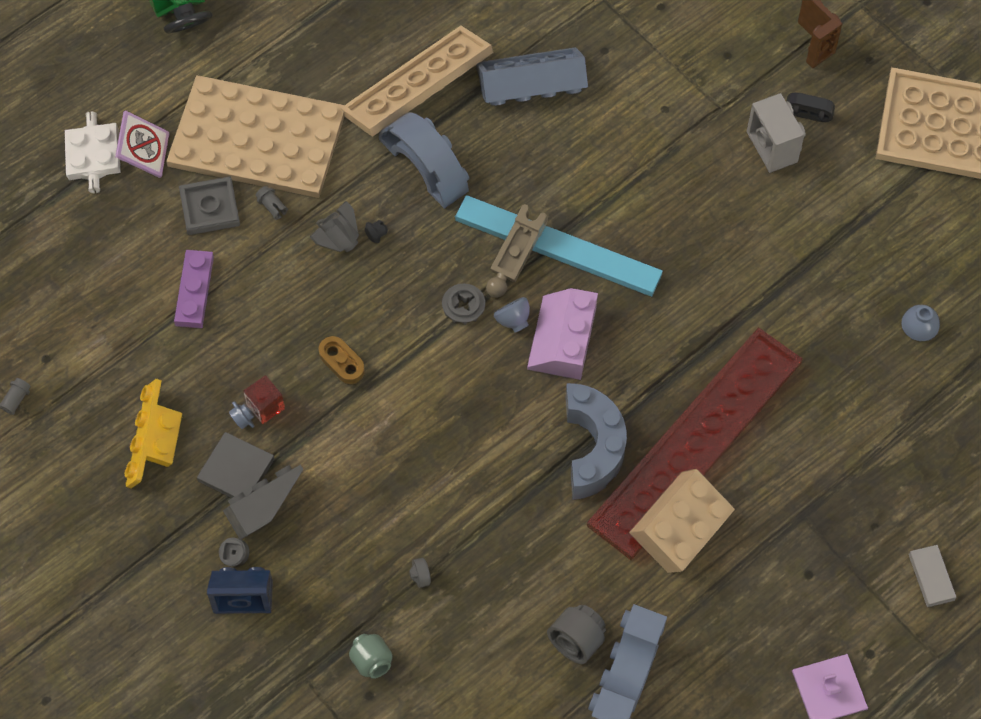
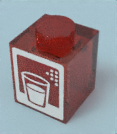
M266 375L243 390L246 405L262 424L285 409L282 394Z

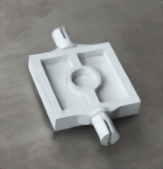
M87 112V126L65 130L66 176L69 180L81 178L89 180V192L95 193L96 191L98 193L100 192L99 178L109 174L121 173L120 159L115 157L119 139V128L116 123L97 125V113L91 112L90 114V112Z

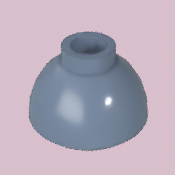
M521 297L495 311L494 318L504 327L512 328L514 333L529 325L527 319L530 312L527 298Z
M915 305L909 308L902 317L904 332L914 340H930L939 331V316L933 308L927 305Z

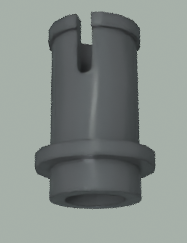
M264 186L256 193L258 204H263L272 214L273 218L278 220L282 217L276 208L283 215L287 213L288 208L274 194L275 190L273 188Z
M20 378L10 382L11 388L0 403V408L11 415L15 414L24 396L30 394L29 389L31 386Z

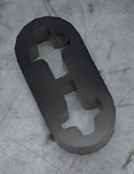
M797 92L790 93L787 96L786 102L788 101L791 104L794 116L818 122H829L833 119L835 104L832 101Z

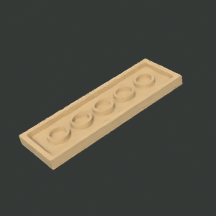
M459 26L341 107V110L347 119L373 137L433 94L442 90L456 78L462 76L466 71L482 62L493 53L492 46L463 26Z

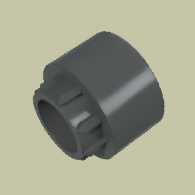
M579 605L574 608H566L548 628L547 635L551 643L562 655L575 663L585 664L605 641L606 625L601 616L592 608L586 605Z

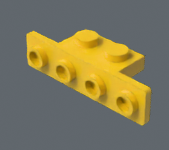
M155 379L150 384L145 385L141 392L142 409L137 414L135 426H138L137 433L130 445V451L133 452L132 458L125 469L126 487L131 489L141 482L146 460L166 467L173 463L182 413L157 405L162 382L159 379Z

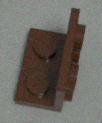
M802 0L798 23L812 36L810 46L808 47L806 63L813 69L835 54L843 23L836 14L831 13L823 5L821 0Z

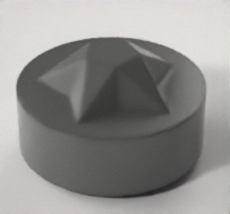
M228 538L219 548V557L225 565L239 567L248 560L249 547L242 539Z
M423 557L413 559L412 568L409 571L411 579L417 583L419 588L429 586L431 578L426 560Z

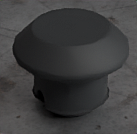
M381 220L374 223L366 222L365 233L367 237L374 243H380V238L388 232L387 226Z

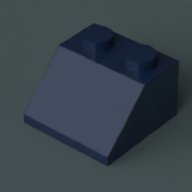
M224 567L219 571H212L207 595L213 613H271L273 580L270 570L252 567L248 571H237L235 568Z

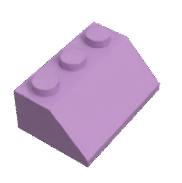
M570 288L543 296L527 370L581 380L596 312L598 293Z

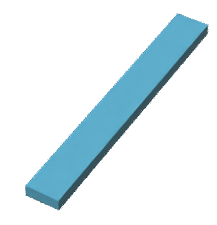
M466 195L455 216V221L506 240L517 214ZM548 226L545 227L532 251L651 297L663 272L660 269Z

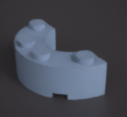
M408 112L380 131L379 140L394 156L402 153L412 161L422 175L428 192L444 209L469 192L467 180H469L468 173L460 166L452 152L450 140L445 135L441 136L436 131L433 122L429 118L423 119L415 113Z
M567 383L565 397L567 423L579 424L588 429L596 443L591 453L583 458L572 460L571 485L572 499L574 500L586 498L600 492L617 476L624 460L627 432L621 412L606 395L589 386Z
M633 604L631 611L625 610L620 623V627L624 628L620 643L615 642L610 658L614 659L611 670L605 669L599 685L602 686L600 694L594 693L588 710L593 712L592 717L597 719H631V713L636 708L659 646V638L663 634L667 616Z

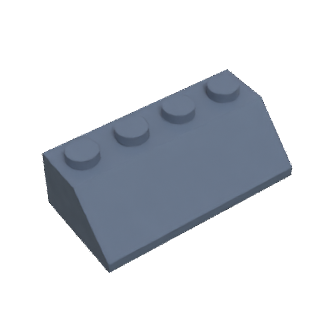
M576 47L482 61L476 65L483 99L486 103L490 102V105H501L506 103L505 100L508 99L527 101L531 99V96L541 95L544 98L556 96V92L566 91L568 94L579 93L581 88L588 87L585 57Z

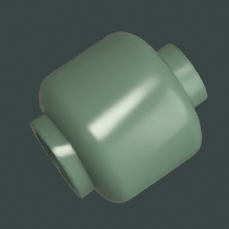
M362 634L353 641V646L349 652L352 663L364 677H381L391 667L392 652L383 638L377 634Z

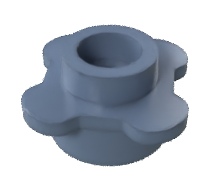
M235 401L232 402L234 408L229 411V414L241 429L247 425L253 428L255 425L251 419L254 415L245 404L240 406Z

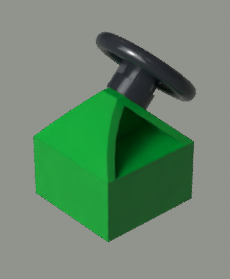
M149 0L157 18L174 12L177 20L164 27L165 33L168 34L195 27L210 20L213 16L210 11L195 12L193 6L203 3L205 0Z

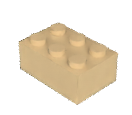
M697 469L681 472L629 533L667 573L681 572L735 509Z

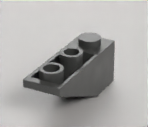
M288 465L275 473L277 476L275 480L268 482L267 479H264L252 486L254 492L245 496L241 492L228 500L230 506L224 509L223 512L239 539H243L272 521L303 471L301 465L294 469Z

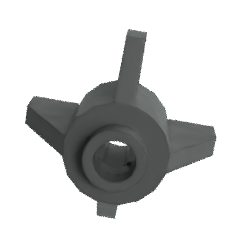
M345 201L336 210L337 212H333L326 218L319 219L316 222L319 228L310 236L316 245L337 252L343 250L348 252L358 244L356 239L359 234L354 209Z

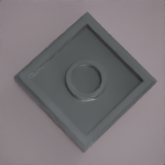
M231 176L179 186L188 235L240 226Z
M225 432L197 476V480L231 498L241 492L247 496L254 492L252 486L262 481L274 461V455Z

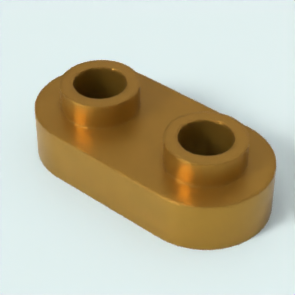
M331 336L322 340L319 345V355L323 363L342 382L346 384L359 382L365 373L364 363L361 358L339 337ZM331 351L338 352L335 356L329 355ZM349 369L356 371L354 374L346 373Z

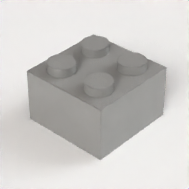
M781 93L753 103L747 127V133L769 173L797 163L805 137V129L802 123L797 122L793 115L791 104L785 101Z

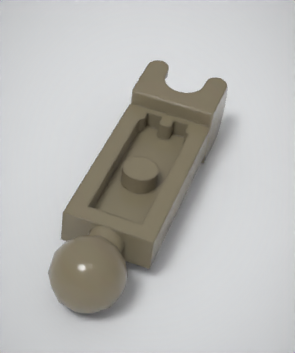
M522 205L505 242L490 268L491 272L497 274L486 285V291L491 297L499 298L506 293L507 279L514 283L516 282L532 249L547 225L548 216L545 213H540L536 220L531 221L528 219L530 215L528 205Z

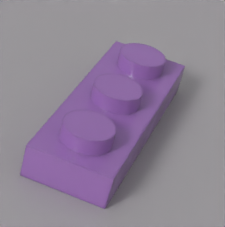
M186 250L174 319L175 326L203 328L214 259L213 252Z

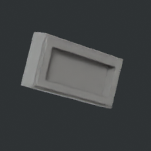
M938 545L910 551L909 558L927 607L955 601L956 595Z

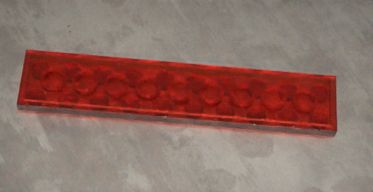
M758 327L589 519L587 527L628 559L632 560L643 546L629 532L681 472L697 469L703 476L706 475L800 366L802 358Z

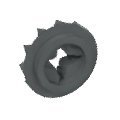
M457 284L445 292L442 299V307L445 316L451 318L454 323L457 321L466 325L470 321L476 322L477 318L483 314L485 298L477 287L470 284ZM458 298L460 299V301L462 300L464 303L469 301V311L467 309L465 310L464 307L458 308Z

